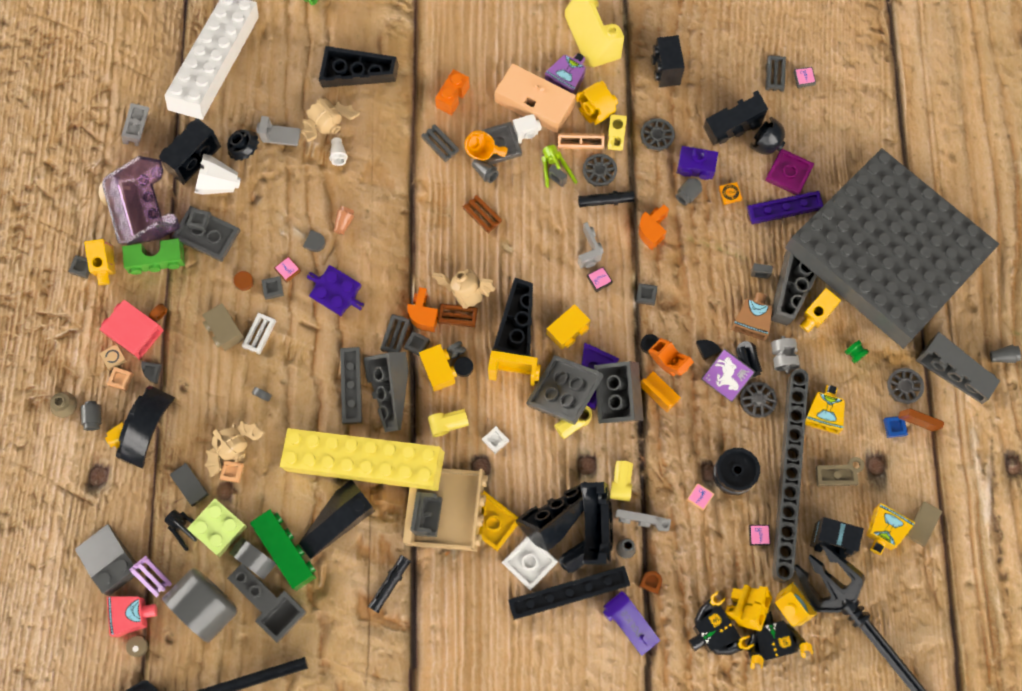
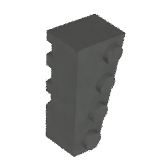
M788 250L785 252L771 315V321L786 326L795 319L817 277L814 272Z
M940 332L926 344L916 359V362L981 404L989 400L1000 383V380L993 373L987 371Z

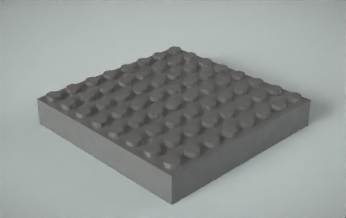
M881 148L792 236L785 249L791 252L799 261L904 349L996 249L999 243Z

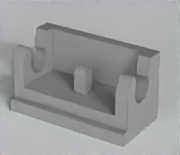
M134 103L130 104L121 135L123 144L128 145L129 141L135 143V146L139 145L149 107Z

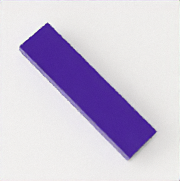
M815 191L748 205L747 211L753 225L819 211L824 204L820 192Z

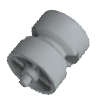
M781 336V339L771 342L772 354L776 355L773 358L776 371H786V374H789L790 370L800 367L799 356L795 354L798 351L796 339Z

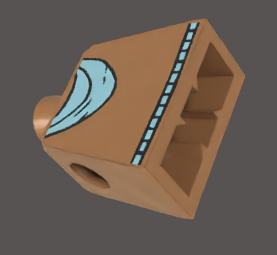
M756 293L754 300L746 299L730 330L766 341L769 336L772 307L765 304L767 296L763 293Z

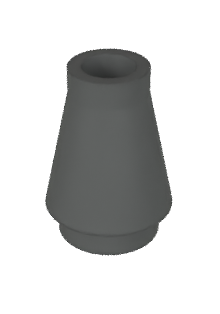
M477 159L472 162V167L484 182L492 183L498 177L499 172L495 166Z
M1012 344L995 351H990V360L992 363H1016V361H1021L1020 348Z
M622 539L618 542L616 551L620 557L628 559L636 553V545L630 539ZM624 544L630 545L631 548L626 549Z

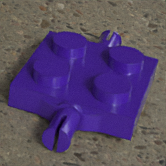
M331 265L328 266L320 277L312 272L309 273L310 275H307V279L316 283L309 297L337 315L342 316L351 305L360 311L362 310L361 307H364V303L356 299L357 292L362 285Z

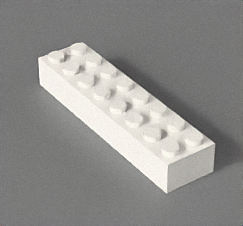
M251 0L218 1L165 93V100L169 111L203 120L259 18L257 2Z

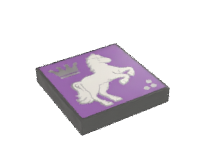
M724 348L701 380L730 402H733L756 371Z

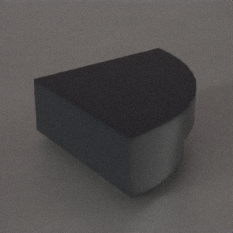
M696 341L703 360L722 352L720 347L712 341Z

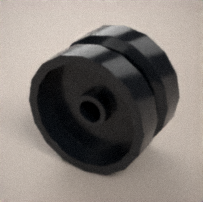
M744 448L726 450L716 461L713 468V479L716 486L728 495L739 496L748 492L760 476V464L756 456Z

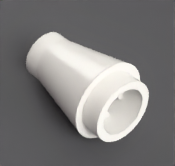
M335 137L331 140L329 159L335 166L344 165L348 156L342 139Z

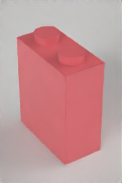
M125 300L116 305L114 312L102 322L99 329L104 335L139 360L164 331L159 324Z

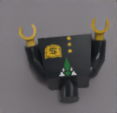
M716 591L711 596V599L706 601L697 612L694 619L695 626L693 627L697 635L688 641L691 648L697 651L704 646L708 653L713 651L716 655H732L743 649L752 648L754 644L747 646L745 640L750 636L740 637L720 606L725 601V597L721 601L717 600L716 595L720 591Z
M768 611L762 630H753L750 633L747 646L754 644L752 648L747 649L751 659V669H754L755 663L760 664L761 668H763L765 660L799 652L798 649H800L802 658H806L804 652L806 650L813 654L812 645L807 643L801 634L790 624L785 623L784 620L774 623L771 611Z

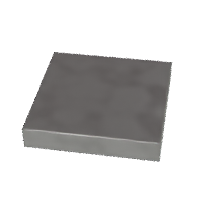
M511 122L482 130L493 137L495 145L508 148L505 157L493 153L489 159L485 160L487 163L492 165L522 156V151Z

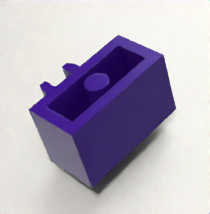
M682 146L676 173L685 177L695 176L702 180H713L718 152Z

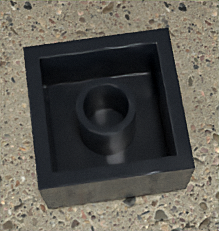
M679 35L658 37L656 45H653V54H651L652 65L656 67V70H654L655 81H658L659 88L681 85L685 66Z

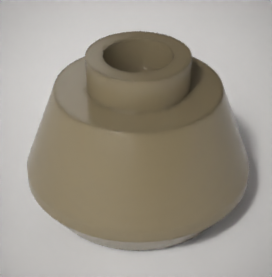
M69 392L57 393L50 401L51 412L60 418L70 416L77 406L76 398Z

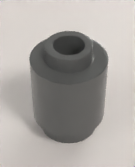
M689 178L677 190L676 199L685 206L688 203H692L703 191L702 183L696 178Z
M96 401L85 402L81 406V425L83 430L94 431L100 429L102 424L101 405L97 404Z

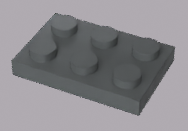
M190 206L172 238H179L182 244L223 262L240 229L212 215L206 231L187 227L186 224L191 210L195 208Z

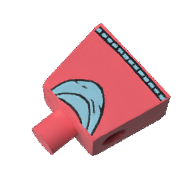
M107 597L109 633L111 637L117 638L147 627V618L157 616L156 604L146 605L145 599L142 597Z

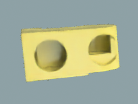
M610 115L608 150H623L627 116Z

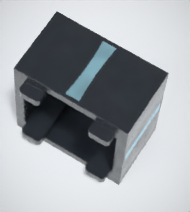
M823 517L814 525L810 547H814L816 552H822L823 546L828 545L846 559V557H851L859 552L864 528Z

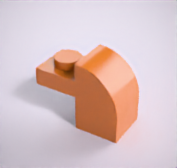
M665 205L660 208L656 207L650 215L645 211L640 220L639 236L651 250L665 239L667 233L660 225L668 216L669 208Z
M419 287L418 293L414 294L413 304L407 305L410 321L420 330L435 333L439 315L438 309L425 307L428 296L427 288Z
M662 338L648 350L654 361L673 377L676 374L681 376L694 363L689 356L679 353L672 342Z

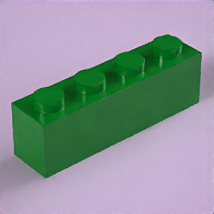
M269 509L250 522V524L292 589L297 591L316 578L313 573L316 569L310 561L306 563L302 557L305 555L299 544L295 546L292 539L294 536L288 528L284 529L281 525L284 521L279 513H274Z

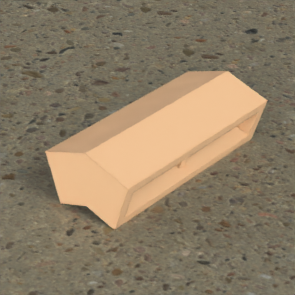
M558 133V148L603 149L604 134ZM560 140H576L579 143H560ZM582 141H601V144L582 143Z

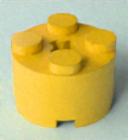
M603 81L592 84L576 95V102H580L581 105L579 111L590 124L594 122V125H597L616 112L618 100L615 95H611Z

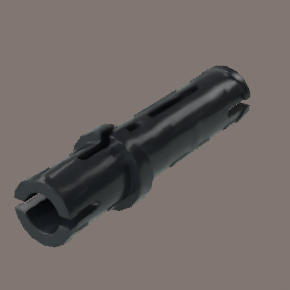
M634 190L578 196L579 208L608 204L616 206L620 203L635 202Z
M400 555L393 568L387 572L388 576L368 605L369 608L379 613L398 581L402 580L404 571L411 563L409 559Z

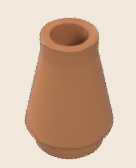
M340 206V209L337 210L333 232L344 235L355 217L352 209Z

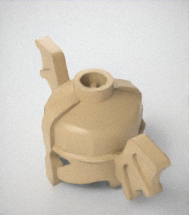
M319 98L317 103L312 104L310 110H307L309 119H303L304 128L301 133L305 135L306 142L317 137L315 129L322 134H336L341 128L339 125L342 120L341 115L352 120L358 117L360 112L355 111L352 105L343 106L337 102L333 106L327 98Z
M471 269L457 272L451 281L441 273H433L432 275L437 280L438 285L446 287L448 292L452 291L459 305L465 309L481 302L483 295L489 297L490 292H493L495 289L492 285L493 280L482 279L480 281L479 277Z
M241 421L238 427L232 423V428L221 431L215 429L211 443L213 448L206 450L208 460L204 465L209 470V476L213 477L221 471L220 457L223 460L234 459L235 462L245 457L244 450L247 447V441L244 436H248L252 440H258L265 434V431L260 430L256 423L248 425L244 421Z

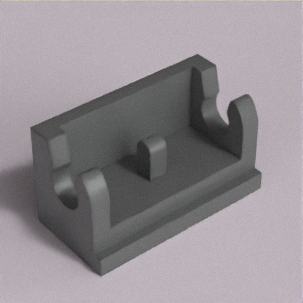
M416 492L410 529L416 536L437 537L442 497H437V494Z

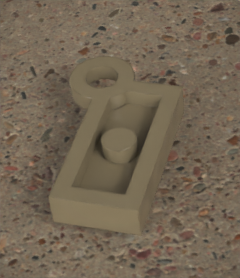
M854 457L849 460L848 465H817L815 467L817 486H857V473L864 469L863 460L859 457ZM853 462L859 463L858 469L853 467Z

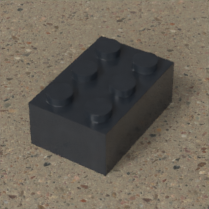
M196 118L187 125L181 134L174 138L168 147L161 151L158 157L167 172L184 185L200 169L203 154L213 156L221 145L214 131L200 119Z

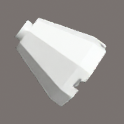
M203 154L195 193L203 195L234 192L235 188H239L241 178L237 177L238 172L211 155Z

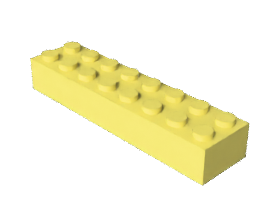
M288 428L280 467L287 472L438 491L445 452L439 446Z

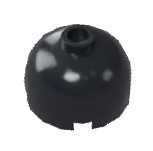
M773 117L769 118L771 120L769 123L767 121L764 122L754 136V139H756L755 143L751 142L750 148L760 154H772L776 150L780 151L785 145V141H783L785 129Z

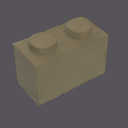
M223 303L202 315L206 320L203 322L208 332L212 331L215 335L212 339L217 347L222 346L226 351L244 340L243 335Z

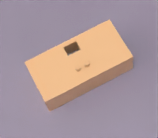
M512 63L495 90V102L523 117L534 114L535 119L540 121L541 126L558 134L575 107L576 95Z

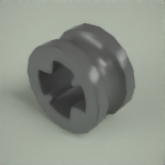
M461 341L452 344L447 349V352L451 353L452 359L461 356L466 351V348L462 347Z

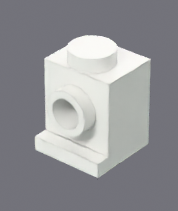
M534 114L513 120V128L519 144L522 143V139H531L538 135V131L542 130L540 121L535 119Z

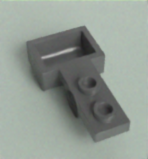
M243 564L227 578L262 613L255 622L277 643L307 613L286 591L277 598Z

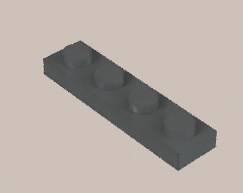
M360 347L340 348L342 424H361Z

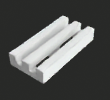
M258 313L242 347L260 355L274 328L276 320ZM261 319H264L252 345H249ZM268 321H269V324H268V326H267V328H266V330H265V332H264V334H263V336H262V338H261V341H260L258 347L256 348V345H257V343H258V341H259V339H260V337H261V335H262V333H263V331H264V329H265V327H266V325H267V323H268Z

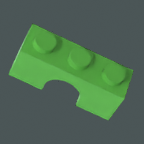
M179 238L160 241V250L154 256H147L146 249L142 244L122 246L124 268L129 274L138 275L144 271L158 272L165 268L178 269L179 266H185L184 247Z

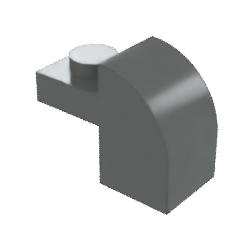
M241 538L229 553L263 580L276 565L273 560L244 538Z

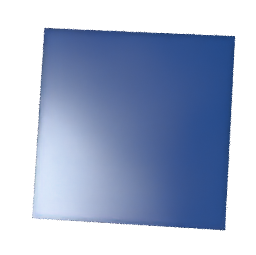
M898 416L883 419L887 438L908 435L906 422L899 419Z

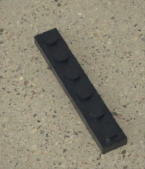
M625 566L509 599L508 602L513 619L517 620L629 587L630 582Z

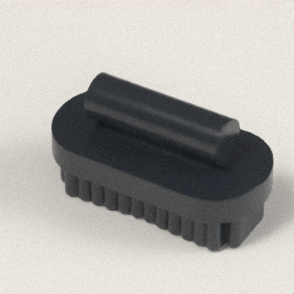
M743 341L737 346V356L756 371L751 377L754 378L761 375L760 372H762L758 361L756 345L752 342Z
M585 540L561 555L559 563L568 573H573L583 566ZM589 545L588 551L596 552V549L593 545L592 547Z

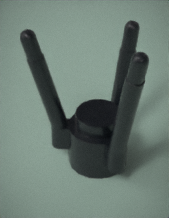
M173 510L166 516L164 522L168 525V529L174 534L184 550L188 551L187 545L177 531L182 530L189 538L196 542L197 538L184 527L186 524L185 520L193 523L194 519L187 516L184 512L179 513Z

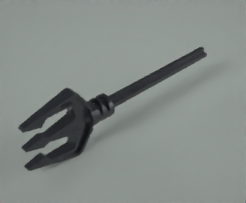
M824 545L823 550L829 561L838 563L852 580L848 585H844L825 569L821 561L813 555H809L808 558L814 571L820 574L831 595L822 598L809 583V573L798 564L794 566L807 597L817 612H842L844 615H849L848 620H854L852 625L861 628L911 691H926L871 623L869 612H863L865 607L858 606L860 603L858 598L865 582V575L828 545Z
M306 657L299 658L197 691H239L308 669ZM143 680L125 691L159 690L151 682Z

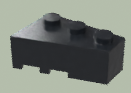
M758 90L753 93L754 96L746 101L741 99L737 101L738 105L730 110L725 108L705 120L703 128L713 145L717 143L723 144L729 138L734 136L740 137L746 131L756 130L762 126L768 107Z

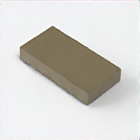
M924 501L913 521L915 524L906 537L923 547L926 546L942 511Z

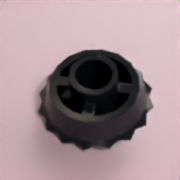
M238 130L229 137L227 149L231 159L243 161L254 154L259 144L256 132Z

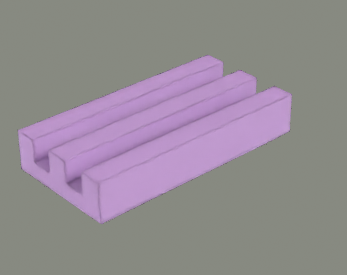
M146 555L130 568L131 573L155 597L159 596L160 591L166 590L165 587L167 585H172V582ZM146 563L164 582L160 583L143 564ZM138 568L157 586L156 588L137 571Z

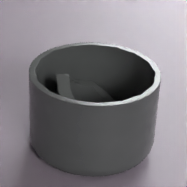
M197 569L189 570L162 598L169 609L207 643L212 641L236 616L238 611L235 604L208 577Z

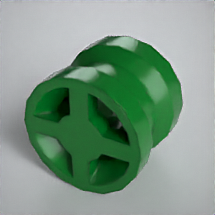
M858 340L845 353L852 357V362L855 364L865 357L869 351L864 349L861 341Z

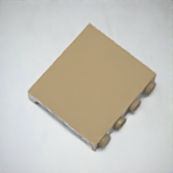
M442 468L438 491L409 487L403 543L406 546L477 552V547L481 546L482 541L479 529L480 526H483L484 515L481 514L482 506L485 507L486 495L483 494L484 487H487L488 475H485L484 470L471 471ZM416 492L437 494V497H442L437 537L416 536L410 531Z

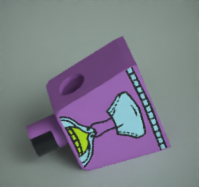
M577 53L573 59L563 55L545 72V80L576 95L585 76L586 67L582 65L585 57L580 53Z

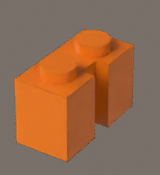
M453 69L435 97L436 108L453 115L459 105L458 97L463 99L470 88L469 77Z

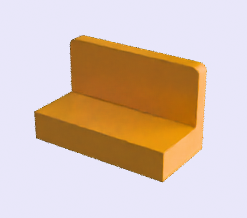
M654 371L646 379L643 378L641 380V388L666 412L681 399Z

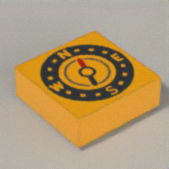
M737 182L719 186L718 189L723 205L742 200Z

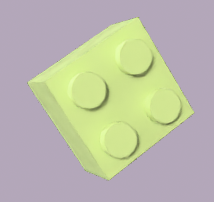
M214 499L187 529L212 552L221 557L247 526L218 500Z

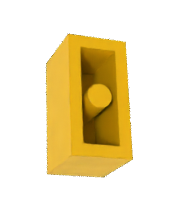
M574 304L546 328V334L561 350L565 347L569 348L574 344L575 338L578 335L583 336L590 329V319Z
M441 344L419 352L420 359L434 392L455 384L454 377H457L456 371L453 366H449L447 361L450 359L446 349H442Z

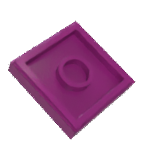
M781 149L765 181L792 194L799 195L814 163Z

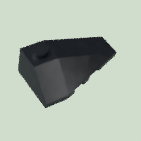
M350 480L333 494L299 544L308 557L312 559L375 510L356 484Z
M581 484L565 491L564 496L554 500L551 498L547 500L548 504L540 508L535 506L516 519L518 526L534 545L549 551L564 538L584 511Z

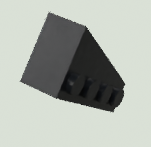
M325 46L319 82L322 88L396 82L399 63L395 56Z
M514 278L492 351L531 356L533 283Z

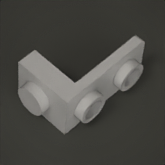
M261 116V121L257 123L256 130L262 142L298 146L301 134L300 128L272 125L269 117Z
M586 222L583 223V232L592 250L578 256L580 268L593 267L596 265V262L601 261L602 253H604L602 245L595 240L596 233L593 227H589Z

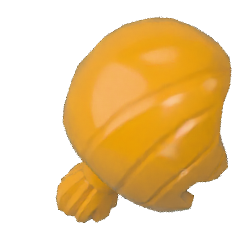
M482 130L471 132L464 142L467 154L477 160H487L493 153L505 157L508 148L505 146L498 147V145H495L493 137Z

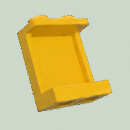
M491 350L488 376L489 380L496 381L498 370L531 375L530 386H534L535 381H539L541 365L538 364V358Z

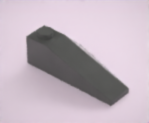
M392 352L364 357L366 378L368 383L371 382L374 390L372 392L373 398L378 401V413L385 432L401 430L408 378L406 352Z

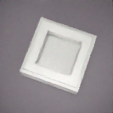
M495 426L482 438V441L496 454L509 442V439Z

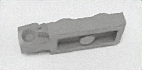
M622 509L615 511L614 518H619L618 522L630 524L631 521L639 522L638 526L650 528V524L654 525L658 531H669L671 519Z

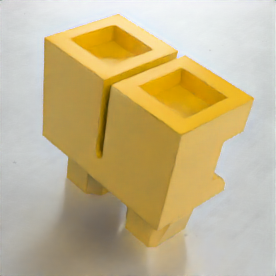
M744 584L743 589L733 588L731 599L733 602L738 603L736 606L728 605L726 607L725 613L727 617L735 620L740 627L761 631L772 601L768 587L759 586V589H755Z

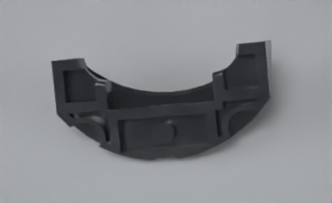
M150 385L146 388L143 396L139 395L124 422L119 437L120 446L116 452L118 459L143 469L153 433L164 412L174 401L175 397Z
M605 482L581 483L585 517L583 565H611L613 518L608 484ZM589 545L591 547L593 545L596 549V552L588 551Z

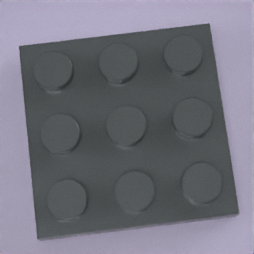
M554 355L526 404L533 409L576 425L601 382L603 374Z

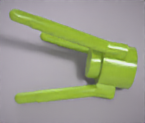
M555 145L546 146L542 150L544 156L541 157L546 188H549L547 162L555 164L557 169H560L559 160L573 182L577 184V179L563 159L561 152L557 150V147Z

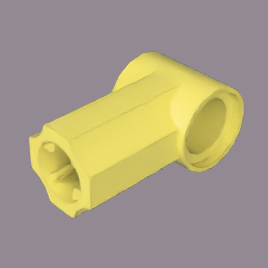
M588 406L583 411L588 415L587 419L582 420L579 418L576 425L563 420L554 425L558 434L563 439H566L578 429L590 423L592 411Z
M465 409L446 414L436 413L428 417L433 437L443 436L451 430L469 426Z
M616 461L610 499L630 502L633 463L629 461Z

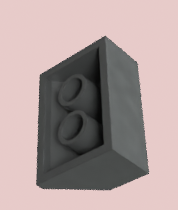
M626 361L594 365V370L603 374V378L596 388L598 423L644 421L639 362Z

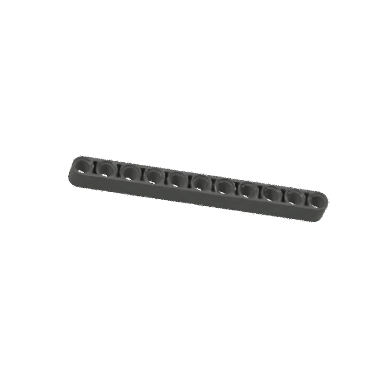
M801 368L795 369L787 380L772 576L780 583L792 578L795 566L809 380L808 373ZM794 376L800 377L802 383L796 382ZM793 394L798 395V396L800 397L801 401H800V402L795 401V400L792 398V395H793ZM791 413H796L799 416V420L792 419ZM789 432H795L798 439H792ZM788 451L795 452L796 459L790 458ZM786 470H792L795 478L788 477ZM785 489H790L793 492V497L786 496ZM784 508L791 510V517H786L784 515ZM782 528H787L790 531V537H785L782 534ZM780 548H786L789 552V556H782L780 553ZM780 567L786 569L787 577L780 576L778 571Z

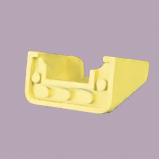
M571 0L566 7L565 18L580 53L585 57L584 62L586 65L597 67L621 59L624 41L621 28L616 24L603 25L596 9L599 5L597 0Z

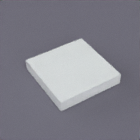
M528 536L502 561V564L530 591L558 563V560L548 551L534 545Z

